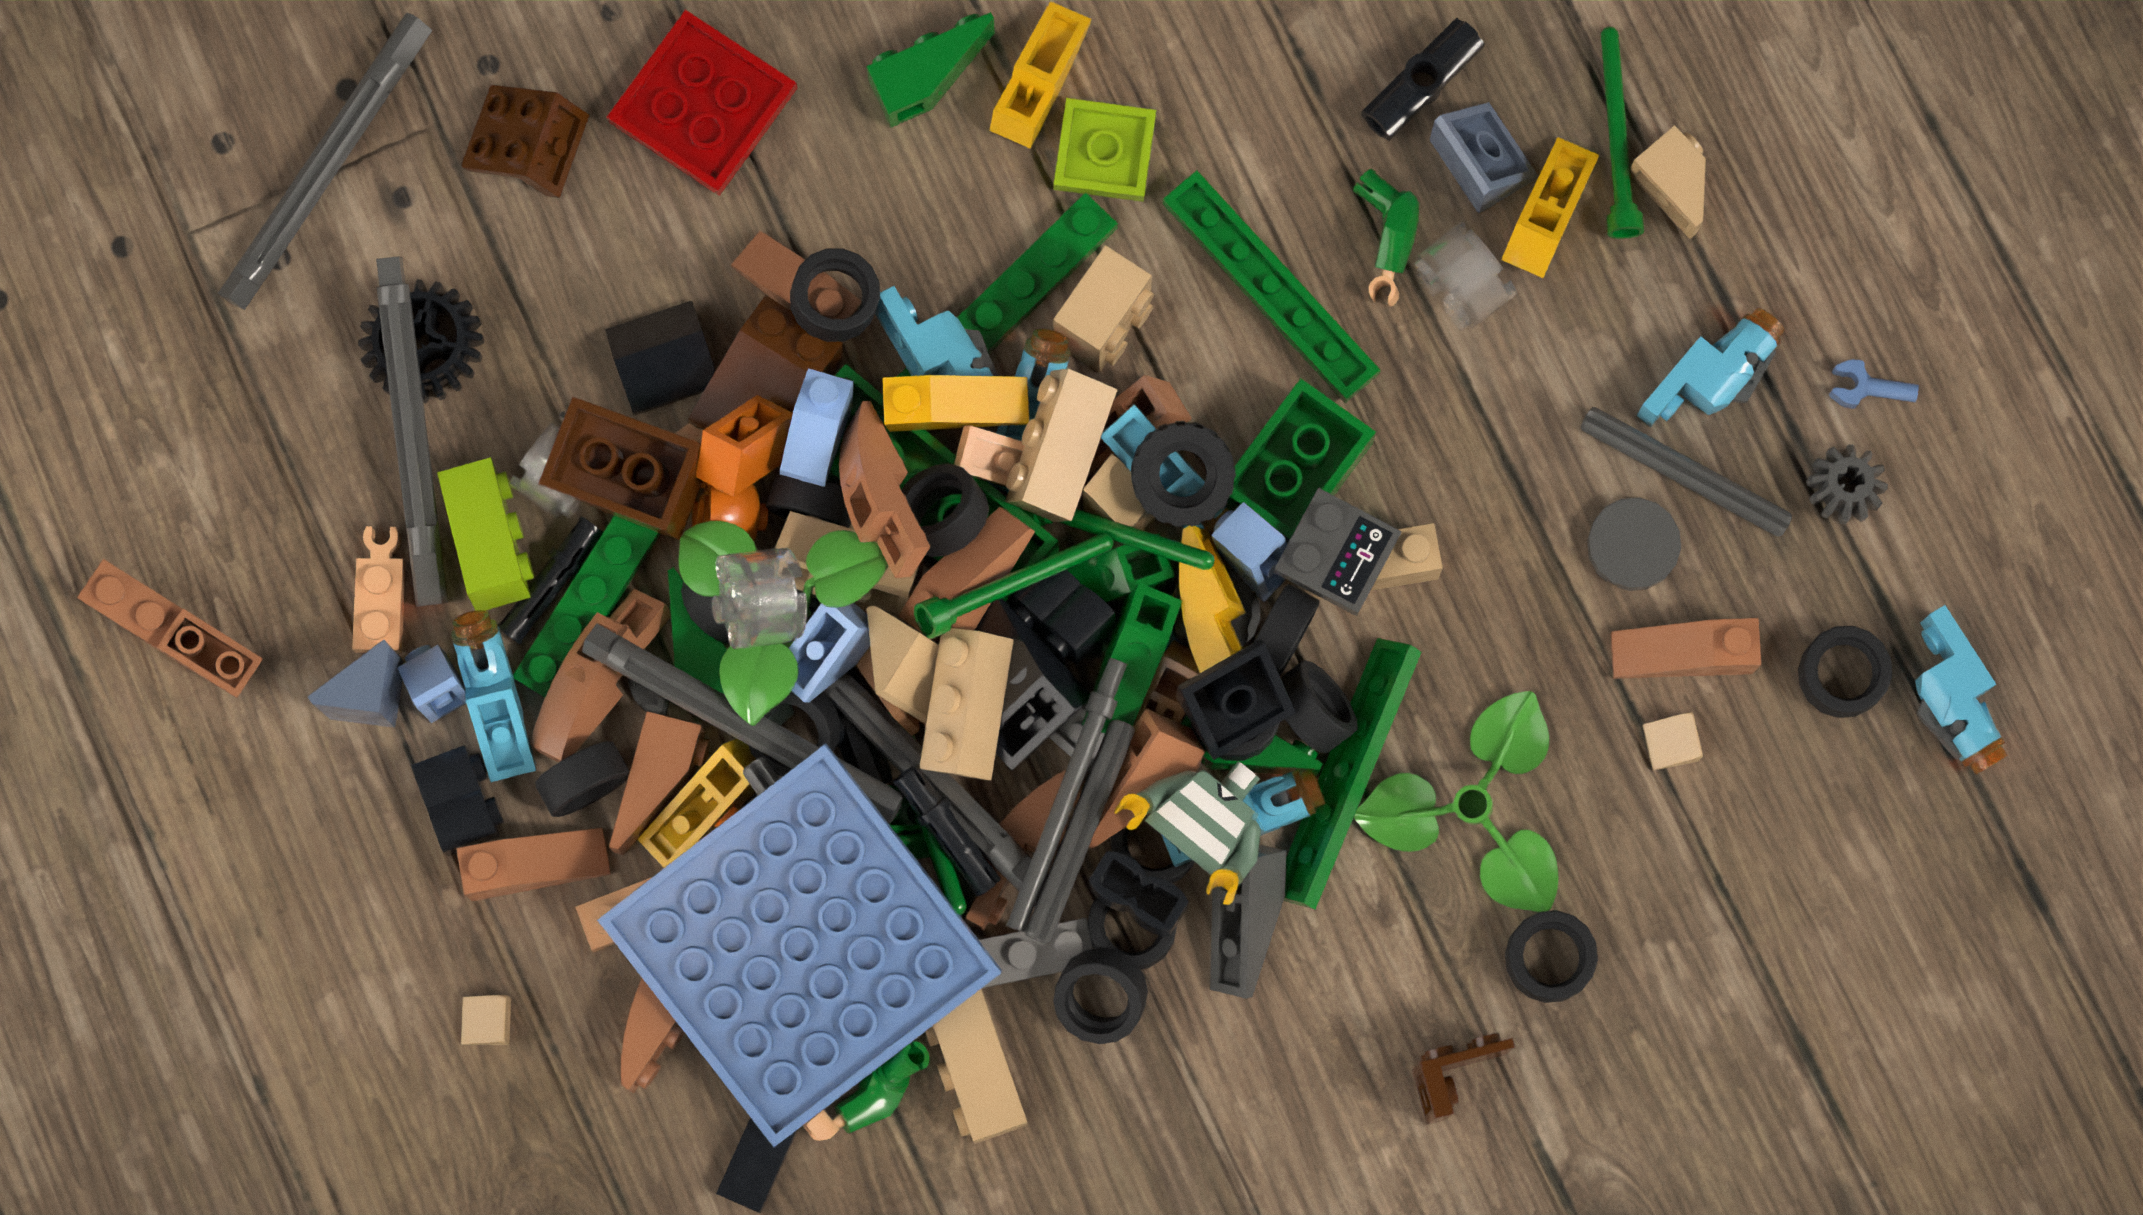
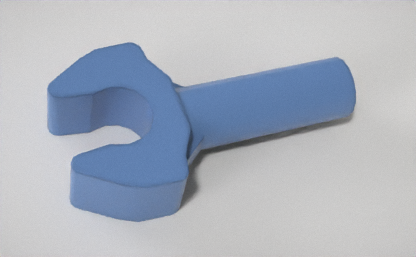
M1847 360L1836 365L1832 370V374L1850 377L1855 382V389L1833 388L1829 393V396L1842 407L1855 409L1860 400L1867 396L1914 403L1917 400L1918 384L1872 378L1866 372L1865 364L1862 360Z

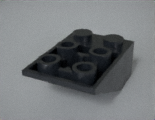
M1000 598L991 602L974 631L1014 639L996 747V754L1013 770L1088 701L1090 693L1012 608Z

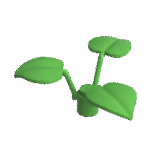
M708 521L692 526L680 537L679 570L683 581L693 592L704 597L720 596L727 593L737 579L766 610L764 623L772 635H764L760 644L751 639L735 641L726 650L720 663L719 674L723 692L729 704L746 723L755 726L767 712L781 703L795 686L799 673L798 662L788 647L792 645L807 624V617L811 615L809 605L813 588L815 587L817 599L822 605L833 608L845 607L866 595L884 575L889 565L876 542L860 543L856 532L846 530L833 531L818 539L807 555L806 566L813 577L805 582L801 604L798 607L794 602L786 599L777 600L772 603L743 573L755 562L757 549L750 535L739 526L723 521Z
M1532 691L1508 695L1490 705L1477 718L1470 735L1471 750L1477 758L1492 762V765L1478 785H1467L1461 788L1455 795L1454 803L1435 807L1436 793L1427 780L1416 774L1400 773L1386 778L1372 791L1369 797L1357 808L1354 815L1356 822L1377 842L1403 852L1419 851L1436 841L1439 835V825L1435 816L1456 812L1457 816L1465 823L1471 825L1482 823L1500 847L1489 851L1481 862L1480 880L1486 893L1499 904L1510 908L1535 912L1549 911L1556 898L1559 881L1557 860L1551 846L1541 835L1524 829L1516 832L1506 842L1489 819L1493 812V800L1486 791L1500 766L1512 774H1524L1537 768L1545 759L1549 749L1550 738L1548 727L1540 710L1536 695Z

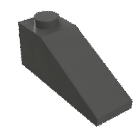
M1259 845L1258 860L1242 883L1238 885L1231 904L1226 905L1223 903L1228 892L1227 889L1224 887L1212 889L1210 990L1246 999L1253 997L1285 898L1286 850Z

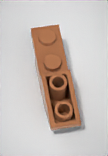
M862 401L844 431L840 446L839 472L844 502L860 543L876 541L894 577H911L931 546L899 487L908 473L903 460L896 451L871 401Z
M105 559L101 561L77 597V599L117 623L123 629L238 698L263 660L260 656L184 608L182 609Z
M633 589L610 618L598 612L568 652L543 701L530 741V746L535 751L558 763L575 754L623 696L615 685L623 675L582 652L585 638L594 626L599 624L640 648L645 649L671 618V611L665 603Z
M1066 770L1056 774L1033 790L999 824L1025 851L1027 849L1033 853L1035 852ZM1082 781L1080 789L1073 804L1074 808L1076 807V804L1084 787L1085 781ZM1067 824L1065 825L1058 846L1060 845L1063 839V836L1068 826ZM988 860L987 862L1000 876L1001 880L989 891L975 898L965 918L968 925L984 932L988 922L995 926L997 925L1009 901L1002 897L1009 881Z
M643 978L629 1011L621 1055V1085L632 1093H635L639 1086L646 1089L651 1084L661 1068V1065L656 1062L666 1046L674 1049L685 1034Z

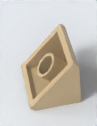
M875 605L867 608L875 694L926 724L939 645Z

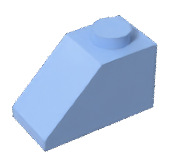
M812 369L807 370L792 414L780 466L781 475L825 487L853 407V381Z
M1244 502L1235 511L1229 510L1223 514L1217 521L1214 533L1211 535L1216 549L1232 569L1243 578L1251 590L1255 591L1257 597L1265 602L1286 580L1274 573V568L1287 546L1285 538Z
M855 603L839 608L826 607L820 604L789 647L798 662L799 669L798 678L792 692L804 703H809L852 669L869 648L870 637L867 614Z
M424 645L413 650L404 658L406 663L397 668L416 708L431 723L466 704L465 686L447 654L439 645L430 648L429 645Z

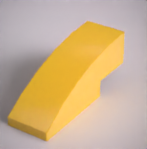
M1049 2L1016 61L1012 77L993 110L989 131L1031 149L1071 69L1090 26L1091 18L1054 2Z
M1189 525L1183 529L1181 543L1208 551L1214 556L1215 560L1213 567L1209 570H1201L1179 562L1180 599L1182 600V617L1191 652L1199 673L1243 649L1231 621L1245 614L1246 611L1209 532Z

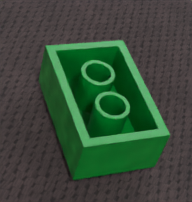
M1300 378L1236 463L1234 489L1227 500L1226 507L1235 511L1244 502L1280 532L1288 545L1317 489L1320 488L1335 496L1373 445L1376 431Z

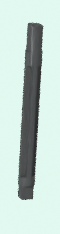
M406 13L218 292L220 296L233 306L243 310L247 308L431 34L432 29L418 17Z
M402 257L376 259L379 279L377 297L416 607L448 603L410 289L409 284L405 283Z
M596 624L585 638L583 653L791 769L820 748L764 716L755 726L749 725L735 712L723 693L599 624ZM838 758L890 824L899 812L905 796L901 792Z
M848 672L823 691L846 718L901 773L915 764L920 766L923 747ZM921 769L941 797L946 796L950 801L951 806L949 809L979 848L982 855L1020 891L1032 857L949 774ZM1048 873L1046 874V877H1045V880H1044L1043 885H1042V887H1041L1040 893H1041V891H1042V888H1043V886H1044V883H1045V881H1046V878H1047V876H1048Z

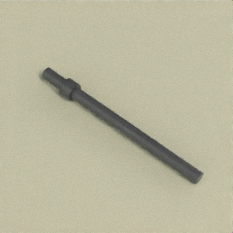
M1109 658L1097 691H1091L1084 709L1088 712V715L1006 925L1008 927L1025 932L1106 719H1112L1118 701L1114 700L1127 666L1124 662Z

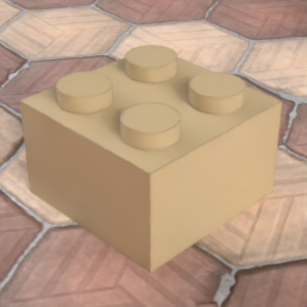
M1105 245L1053 319L1054 344L1098 373L1101 372L1106 363L1113 366L1127 347L1128 343L1124 339L1131 327L1135 326L1139 329L1153 309V305L1150 304L1154 293L1151 292L1152 275Z

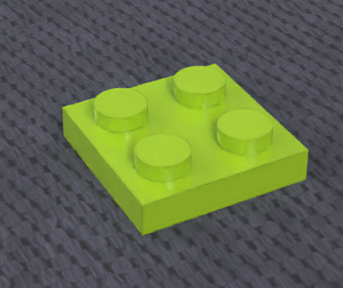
M1066 98L1053 184L1054 190L1081 194L1086 192L1088 195L1144 202L1156 110Z

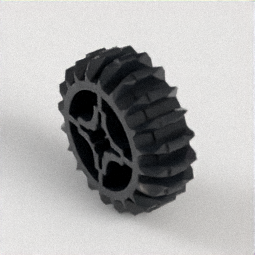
M417 279L414 284V291L410 292L412 312L418 311L415 319H413L415 338L418 337L421 340L420 335L427 334L430 339L428 345L425 346L422 343L423 348L417 349L423 403L426 404L429 399V391H434L439 400H444L446 393L443 387L450 384L453 390L461 391L462 386L457 379L460 374L466 378H473L475 373L467 362H481V353L473 347L484 344V337L481 333L475 332L482 323L477 315H470L473 306L468 300L459 302L460 294L456 289L452 288L444 294L443 285L435 281L427 292L424 282ZM369 305L368 311L375 318V321L367 320L361 322V329L370 335L358 340L361 350L368 352L361 358V361L366 368H373L369 374L370 378L374 383L384 381L382 388L385 393L390 395L379 307ZM438 312L447 315L455 322L457 329L456 343L449 342L446 336L438 334L439 323L436 320ZM433 360H447L437 369L424 373L428 364Z

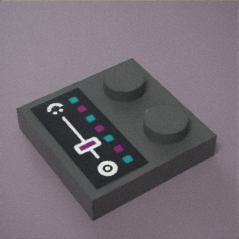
M1318 488L1274 568V573L1357 616L1402 531Z

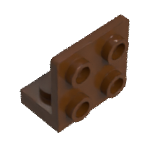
M492 85L483 103L461 166L470 172L519 178L547 197L560 198L590 115L557 92Z
M1494 1033L1472 1039L1471 1043L1466 1044L1467 1050L1454 1053L1453 1045H1447L1424 1052L1425 1055L1420 1056L1422 1062H1419L1412 1069L1426 1124L1429 1125L1448 1119L1454 1114L1452 1107L1455 1104H1459L1452 1076L1444 1077L1443 1071L1504 1056L1515 1048L1513 1038L1501 1041L1499 1033Z

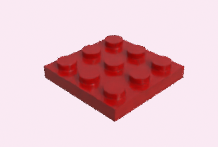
M685 9L610 111L607 120L608 123L720 196L798 87L797 82Z

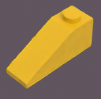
M1557 137L1516 223L1502 256V261L1544 278L1597 162L1598 154Z
M922 375L883 378L884 425L890 432L963 428L964 426L1027 425L1030 421L1027 377Z
M737 738L722 744L637 839L663 868L716 828L714 825L733 806L737 809L741 808L755 794V790L743 775V769L756 760L751 754L748 744Z

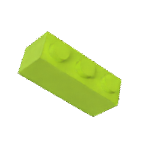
M491 457L437 472L466 592L476 613L531 598L527 580L534 579V573L527 552L519 553L516 540L524 538L517 512L509 513L506 500L514 498L507 472L498 473Z

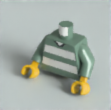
M1239 761L1221 782L1217 781L1204 769L1198 773L1187 770L1157 780L1137 795L1128 794L1124 796L1114 810L1115 814H1118L1123 809L1131 810L1135 814V817L1126 826L1130 830L1136 829L1144 817L1149 815L1145 820L1148 824L1211 875L1206 890L1208 895L1211 894L1212 889L1215 887H1224L1228 890L1223 902L1226 905L1233 902L1238 885L1242 883L1258 860L1261 828L1256 820L1259 814L1245 804L1243 799L1260 778Z

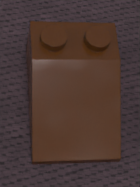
M765 295L738 332L691 412L688 422L696 428L704 430L756 395L793 413L807 370L812 369L834 375L842 362L843 343L826 342L809 335L798 325L791 310Z
M572 397L538 484L639 526L680 540L703 482L695 477L701 443Z

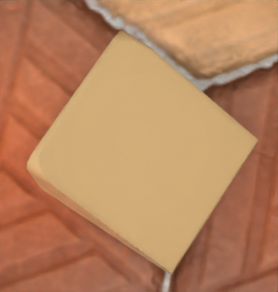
M1693 712L1679 714L1642 725L1652 771L1699 762L1703 757Z
M508 995L463 997L461 1044L509 1045L511 997Z

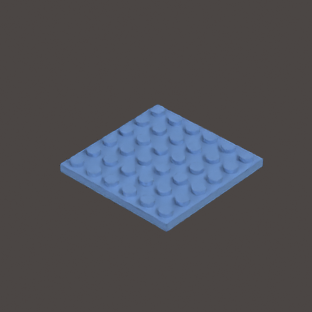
M826 743L597 920L773 1147L1002 973L999 965L961 916L954 910L947 898Z

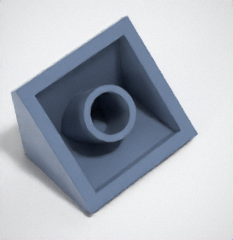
M1489 102L1442 114L1435 119L1429 140L1478 214L1538 177Z
M382 640L310 694L308 699L330 720L395 728L403 682L397 668L405 664V662L385 640Z

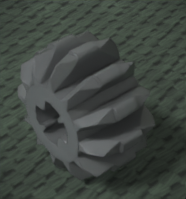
M1853 444L1846 446L1843 456L1838 449L1831 447L1826 452L1827 460L1817 458L1814 461L1812 467L1817 474L1810 475L1806 484L1811 488L1818 489L1809 498L1810 503L1818 504L1824 501L1827 505L1821 513L1823 518H1828L1836 510L1838 511L1840 524H1847L1851 513L1858 521L1862 522L1868 517V509L1877 511L1880 508L1882 501L1878 495L1886 492L1888 484L1882 480L1875 479L1885 471V468L1882 464L1873 467L1869 466L1868 462L1873 456L1871 451L1867 450L1860 458H1857L1856 449ZM1843 476L1852 479L1849 485L1853 483L1856 485L1851 493L1843 490L1845 484L1841 486L1838 484Z

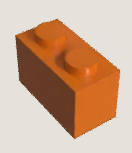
M756 395L703 430L695 477L712 485L722 493H727L733 497L781 465L793 413Z

